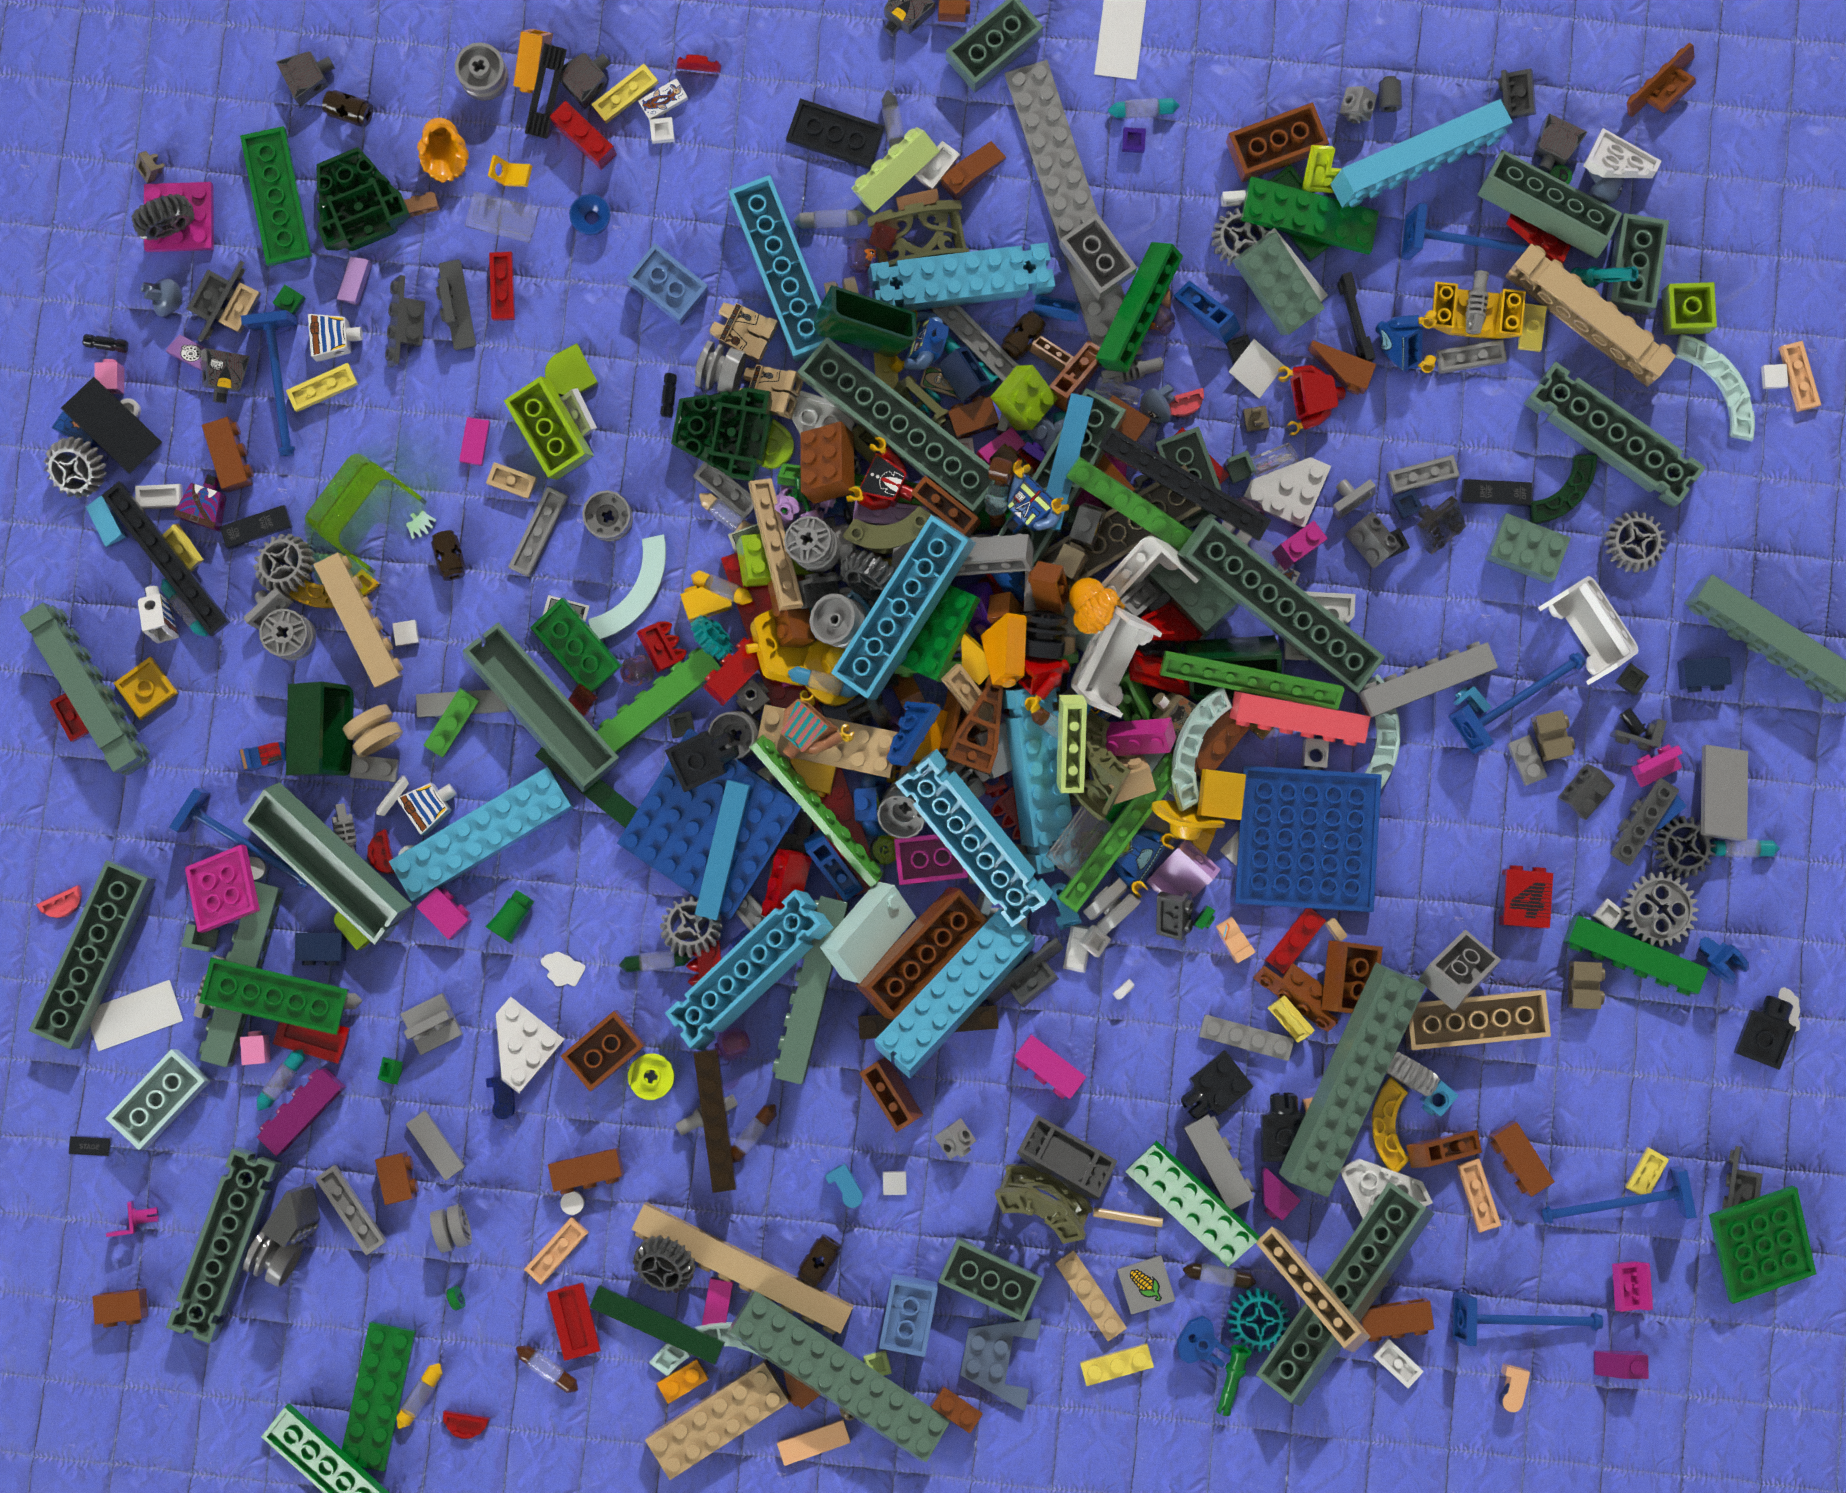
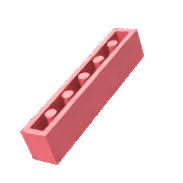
M1234 691L1232 708L1229 718L1236 720L1237 725L1249 727L1250 723L1258 724L1257 728L1271 731V727L1279 728L1280 733L1291 735L1293 731L1301 732L1300 736L1313 739L1314 735H1320L1324 741L1335 742L1337 738L1342 739L1343 744L1357 746V742L1365 744L1371 718L1363 714Z

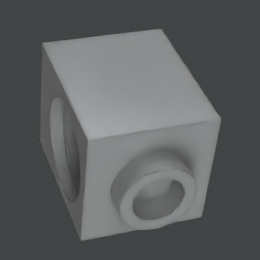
M1312 738L1304 739L1301 767L1307 768V770L1327 768L1329 741ZM1311 750H1316L1320 753L1319 762H1314L1310 759Z

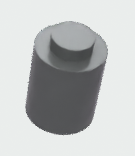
M1386 76L1378 83L1379 110L1382 112H1396L1402 109L1401 80L1397 79L1396 76Z

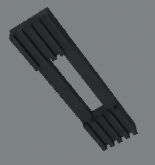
M544 43L525 134L545 139L548 137L551 123L550 115L553 113L567 49ZM546 68L555 71L545 114L537 112L545 71Z
M1351 271L1342 274L1337 286L1340 296L1344 295L1358 345L1355 348L1357 357L1373 362L1376 357L1370 336L1366 337L1355 298L1357 289Z

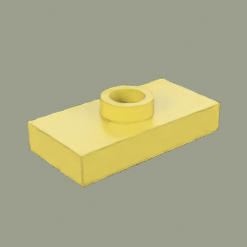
M1525 303L1522 336L1518 339L1517 349L1536 352L1542 350L1547 306Z
M1285 995L1268 1007L1270 1012L1297 1043L1315 1031Z
M1647 1147L1625 1188L1637 1195L1651 1193L1669 1159Z

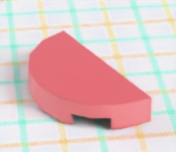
M1203 388L1174 396L1175 400L1169 404L1171 415L1180 418L1194 414L1202 404L1204 398Z
M77 885L36 904L40 912L49 917L62 918L69 916L76 911L81 903V887Z

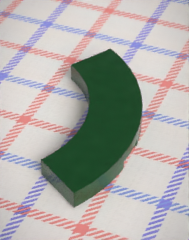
M1597 454L1574 455L1572 457L1571 472L1562 488L1548 498L1531 501L1530 522L1542 524L1555 520L1572 510L1584 498L1595 476Z

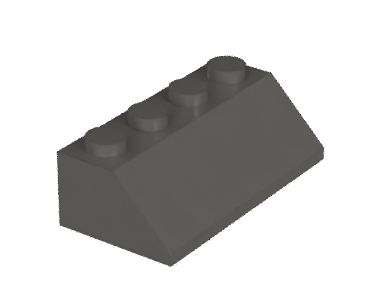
M308 1183L286 1191L260 1232L283 1247L291 1244L294 1245L303 1239L306 1240L309 1236L312 1237L319 1228L317 1222L320 1219L314 1185Z

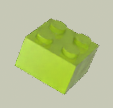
M1714 282L1668 284L1661 291L1664 335L1709 334L1717 327Z
M1033 365L1016 366L990 397L1016 431L1032 430L1058 399Z

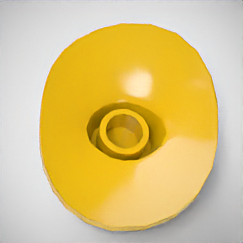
M817 639L808 652L803 668L811 670L806 688L811 695H814L816 700L825 705L840 706L847 704L856 696L851 698L840 696L844 682L831 674L846 649L834 647Z
M1160 800L1152 802L1153 812L1161 819L1169 822L1171 833L1182 840H1195L1199 838L1203 829L1224 828L1225 822L1221 818L1197 815L1198 806L1195 805L1182 812L1179 811L1176 801Z

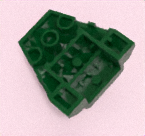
M359 147L316 164L317 191L319 193L317 210L319 211L320 219L318 231L326 250L339 251L346 248L349 251H355L395 234L398 231L397 226L403 224L410 216L402 194L378 171L376 166Z
M742 388L738 391H723L720 394H705L679 399L671 444L731 478L754 481L759 473V467L765 461L773 413L770 412L772 406L771 392L754 388Z

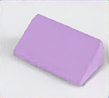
M350 257L337 300L359 306L372 267L370 260Z

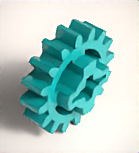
M700 615L690 624L692 626L691 630L695 633L693 635L695 641L699 643L706 654H711L712 657L716 656L718 660H723L728 653L731 654L733 652V645L729 643V635L717 621L709 620L707 616Z

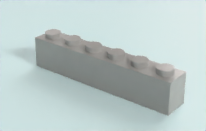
M1029 535L971 537L970 539L976 542L956 576L1031 571L1034 546ZM912 542L893 549L891 566L894 567V571H896L912 546Z
M1479 641L1467 645V650L1461 653L1458 649L1445 654L1447 658L1441 661L1436 657L1426 661V666L1418 669L1417 665L1404 670L1405 675L1397 677L1396 673L1383 678L1384 683L1376 685V682L1364 685L1363 691L1358 694L1365 714L1371 718L1498 668L1488 642L1480 645Z

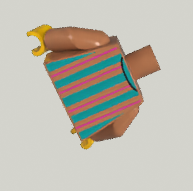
M806 690L801 691L800 699L795 700L784 711L781 734L789 740V743L783 752L791 759H794L800 751L811 755L834 747L841 743L842 740L849 742L854 739V732L850 734L844 733L850 729L848 724L841 727L840 733L837 732L838 728L813 707L815 704L814 695L807 698L808 692Z

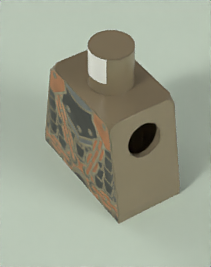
M1170 692L1167 696L1159 693L1153 699V703L1158 708L1153 713L1152 719H1172L1176 734L1174 745H1176L1185 721L1197 705L1173 692Z

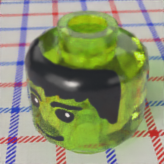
M882 835L876 837L870 844V856L877 864L886 866L896 861L894 838Z

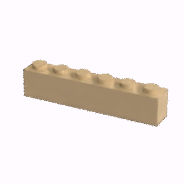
M337 552L313 564L374 688H380L402 677L401 671L403 666L398 658H394L391 652L393 646L388 637L384 638L381 632L383 629L382 623L378 617L374 618L370 610L373 608L372 603L367 596H363L360 590L363 588L358 576H353L350 570L353 566L348 556H343L342 553Z
M1271 1227L1258 1239L1256 1244L1344 1349L1354 1353L1371 1337L1282 1231Z

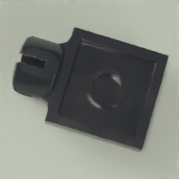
M707 730L665 750L684 792L727 773L725 764L739 756L738 745L728 749L725 747V745L735 741L730 733L711 737Z
M1766 996L1759 1011L1750 1009L1734 1053L1780 1070L1796 1030V1026L1789 1023L1793 1005L1777 997Z
M1224 1050L1188 1079L1192 1084V1088L1182 1096L1181 1103L1184 1108L1187 1106L1191 1107L1196 1103L1188 1111L1195 1119L1201 1118L1208 1111H1213L1219 1116L1254 1086Z
M1280 1093L1271 1094L1269 1112L1260 1114L1261 1161L1285 1160L1306 1114L1300 1113L1298 1110L1297 1095L1293 1093H1283V1095H1280Z

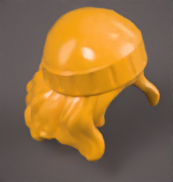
M445 118L429 120L424 125L422 138L417 144L420 164L423 171L427 172L436 181L445 183L447 180L453 181L455 177L458 178L463 175L465 166L468 165L469 152L466 148L465 140L458 134L457 128L451 121Z
M1082 578L1076 581L1070 588L1069 602L1075 610L1073 622L1078 630L1084 634H1097L1098 630L1103 631L1104 627L1109 625L1113 619L1115 606L1121 609L1125 608L1117 593L1112 589L1105 588L1096 579Z

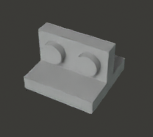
M444 993L401 1013L407 1027L404 1033L407 1039H413L420 1055L463 1035Z

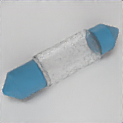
M799 666L788 671L793 682L806 685L815 690L846 698L859 694L836 676Z

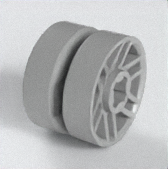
M460 1203L449 1206L447 1212L445 1209H439L430 1213L433 1237L441 1253L454 1250L455 1245L461 1248L472 1244L469 1220L464 1207Z

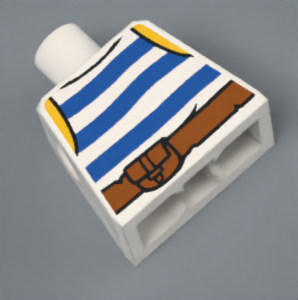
M308 314L311 357L316 362L350 354L352 352L351 341L363 340L362 328H350L349 321L345 317Z
M158 586L146 587L144 589L146 597L138 600L142 631L157 644L179 638L170 602L159 593Z
M429 783L398 797L397 800L420 835L425 836L452 811L447 801L457 794L450 784L438 790L435 784Z

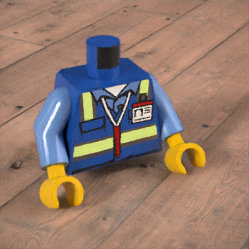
M913 311L916 312L917 337L914 343L908 347L905 361H901L898 356L889 357L893 364H888L887 366L893 372L898 373L903 368L906 370H925L942 355L949 327L943 324V320L938 315L925 311Z
M1022 460L1015 462L1012 467L1015 474L1007 507L1015 515L1008 521L1006 526L1015 534L1024 525L1033 532L1054 527L1062 516L1063 511L1069 510V505H1061L1062 500H1064L1063 497L1053 499L1029 475L1025 476V473L1031 470L1029 464L1024 465L1022 468Z

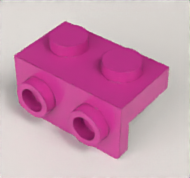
M1670 744L1657 749L1658 754L1652 757L1647 754L1636 760L1638 764L1630 768L1640 787H1644L1682 768L1677 757L1683 753L1679 745L1671 747Z
M1638 1261L1613 1263L1615 1311L1653 1310L1650 1264Z

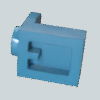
M1466 686L1455 694L1457 699L1453 701L1456 706L1467 698L1469 701L1467 704L1470 705L1474 713L1478 712L1480 715L1491 708L1490 704L1475 686L1469 689Z

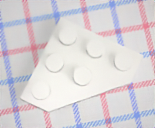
M1602 128L1583 167L1587 168L1590 173L1603 178H1653L1660 166L1661 160Z
M800 391L799 398L794 397L798 401L792 421L800 436L801 432L842 421L850 431L854 428L855 422L824 397Z
M1310 457L1250 481L1241 502L1303 529L1307 524L1331 466Z
M1305 592L1344 624L1354 618L1356 594ZM1284 640L1283 659L1309 660Z
M510 997L495 1015L501 1080L520 1094L564 1042V1038Z
M1358 1158L1344 1165L1340 1171L1362 1219H1364L1389 1182L1402 1189L1424 1206L1433 1203L1422 1181Z

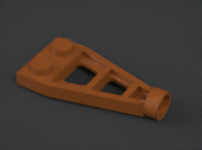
M990 676L987 678L983 691L953 735L945 757L949 761L987 775L991 773L998 753L1004 688L1001 685H993ZM983 703L991 704L994 707L990 722L977 717ZM976 724L986 727L988 731L985 746H979L967 740L969 731Z

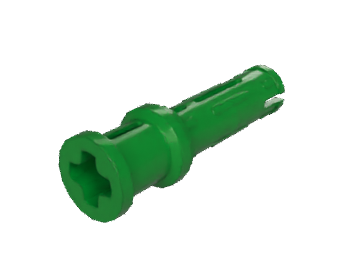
M1242 1345L1231 1346L1230 1351L1232 1355L1230 1362L1225 1367L1227 1376L1216 1409L1218 1414H1221L1222 1410H1224L1222 1416L1231 1415L1240 1378L1246 1374V1362L1251 1357V1350Z

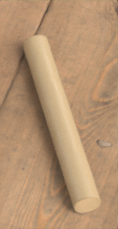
M1096 1207L1093 1209V1217L1161 1228L1163 1224V1218Z

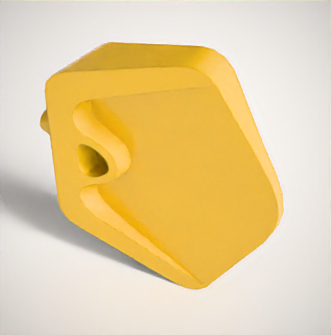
M772 609L758 615L750 625L754 643L745 646L747 654L757 652L762 674L766 678L802 686L803 684L791 680L788 671L796 666L803 668L807 654L815 641H812L803 648L780 647Z

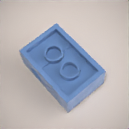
M656 243L653 244L627 276V282L631 287L680 326L709 292L706 283Z
M892 1274L879 1349L925 1357L938 1282Z

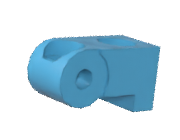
M1056 883L1050 888L1053 891L1051 899L1058 906L1061 916L1055 918L1060 930L1082 923L1078 912L1072 911L1057 899L1066 886L1064 883Z
M846 1163L825 1174L829 1184L835 1181L843 1194L842 1200L846 1206L855 1208L861 1204L863 1198L862 1191Z

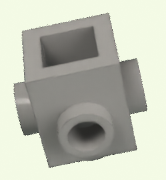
M1365 86L1346 87L1340 113L1348 118L1347 120L1351 123L1359 124L1361 121H1370L1377 95Z
M754 679L747 680L735 693L739 697L736 700L743 711L748 709L753 716H757L762 712L764 705L772 703L766 695L769 690L761 681L756 683Z
M961 1118L934 1136L949 1159L957 1155L962 1158L971 1151L970 1146L976 1142V1139Z

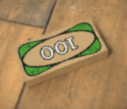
M929 366L924 370L920 388L925 389L927 387L933 392L959 399L955 395L949 381L943 377L941 369Z

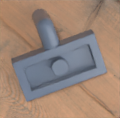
M1043 416L1032 430H1027L1026 433L1037 444L1042 446L1047 453L1061 431L1065 419L1057 421L1053 425Z

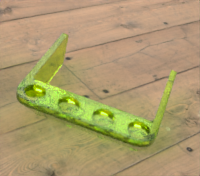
M353 454L348 457L305 515V522L310 529L373 574L376 570L341 545L340 534L380 481H392L423 505L427 501L364 455Z

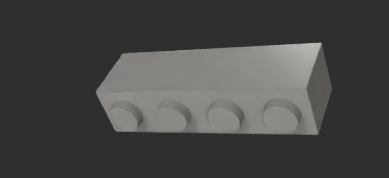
M1206 1113L1201 1118H1197L1182 1126L1223 1203L1232 1210L1254 1198L1251 1193L1254 1191L1250 1180L1248 1178L1244 1179L1240 1173L1243 1168L1237 1157L1233 1159L1229 1153V1150L1232 1149L1226 1137L1221 1138L1217 1131L1221 1127L1214 1116L1210 1118L1209 1114Z

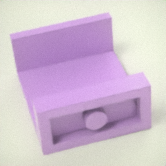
M1184 840L1151 875L1147 883L1158 893L1162 891L1183 896L1186 891H1191L1192 900L1216 877L1221 869L1189 840Z

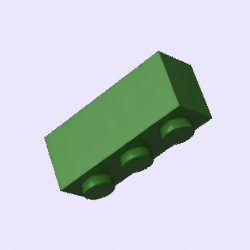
M1127 667L1119 683L1123 699L1118 707L1123 713V718L1125 721L1152 719L1155 711L1143 684L1130 680L1129 667Z

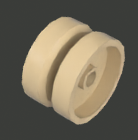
M383 704L371 708L353 718L343 727L349 740H356L353 749L358 757L371 755L392 744L402 736L403 731L397 722H389L393 714L388 705Z

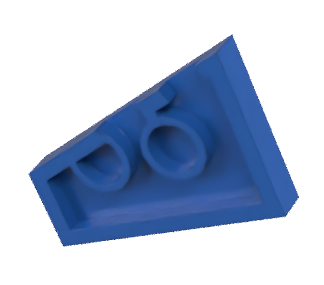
M905 701L903 708L906 712L904 717L899 719L898 725L900 730L893 737L886 758L891 764L907 766L913 759L916 750L924 741L927 732L935 723L936 717L941 711L936 704Z

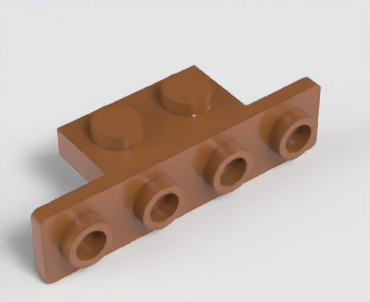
M1688 43L1684 48L1679 49L1676 55L1660 68L1658 73L1649 78L1638 92L1629 97L1627 101L1629 116L1633 117L1647 103L1665 114L1696 84V78L1683 70L1695 57L1693 44Z
M1294 963L1291 964L1282 978L1266 966H1262L1253 978L1262 987L1269 989L1278 998L1285 995L1301 1015L1306 1016L1317 1027L1326 1032H1329L1339 1021L1328 1011L1321 1010L1324 985Z

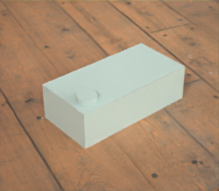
M877 882L848 913L820 948L842 979L860 984L916 917L895 885Z
M171 1049L105 1119L138 1150H146L211 1080L178 1049Z

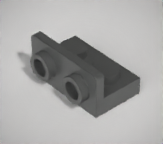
M1186 891L1183 896L1159 892L1157 895V935L1182 941L1187 933L1192 931L1193 920H1191V912L1194 907V901L1191 900V891Z

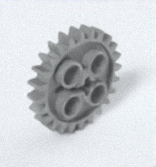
M1657 872L1656 878L1653 873H1648V880L1644 876H1640L1639 881L1641 884L1632 882L1634 890L1626 889L1630 897L1622 899L1628 903V906L1621 908L1623 911L1628 912V915L1622 917L1624 920H1630L1626 928L1634 927L1632 936L1641 934L1639 940L1644 942L1648 938V944L1654 945L1656 941L1658 947H1663L1665 941L1667 946H1672V939L1676 943L1681 942L1680 935L1688 937L1686 929H1694L1690 922L1698 920V918L1692 915L1693 912L1699 911L1698 908L1692 906V904L1698 901L1697 899L1690 898L1694 891L1685 890L1688 883L1679 884L1681 877H1676L1672 880V873H1668L1664 877L1662 872ZM1658 887L1664 890L1662 899L1656 896L1655 892ZM1648 894V895H1649V898H1650L1653 902H1651L1650 900H1648V899L1645 897V895ZM1642 903H1645L1648 907L1646 915L1640 913L1639 907ZM1675 903L1680 907L1678 916L1672 912V907ZM1656 905H1662V906H1663V907L1661 908V911H1662L1663 913H1659V914L1657 913V911L1659 910V908H1658ZM1669 918L1674 920V925L1671 924ZM1659 919L1664 923V929L1661 932L1656 929V922Z

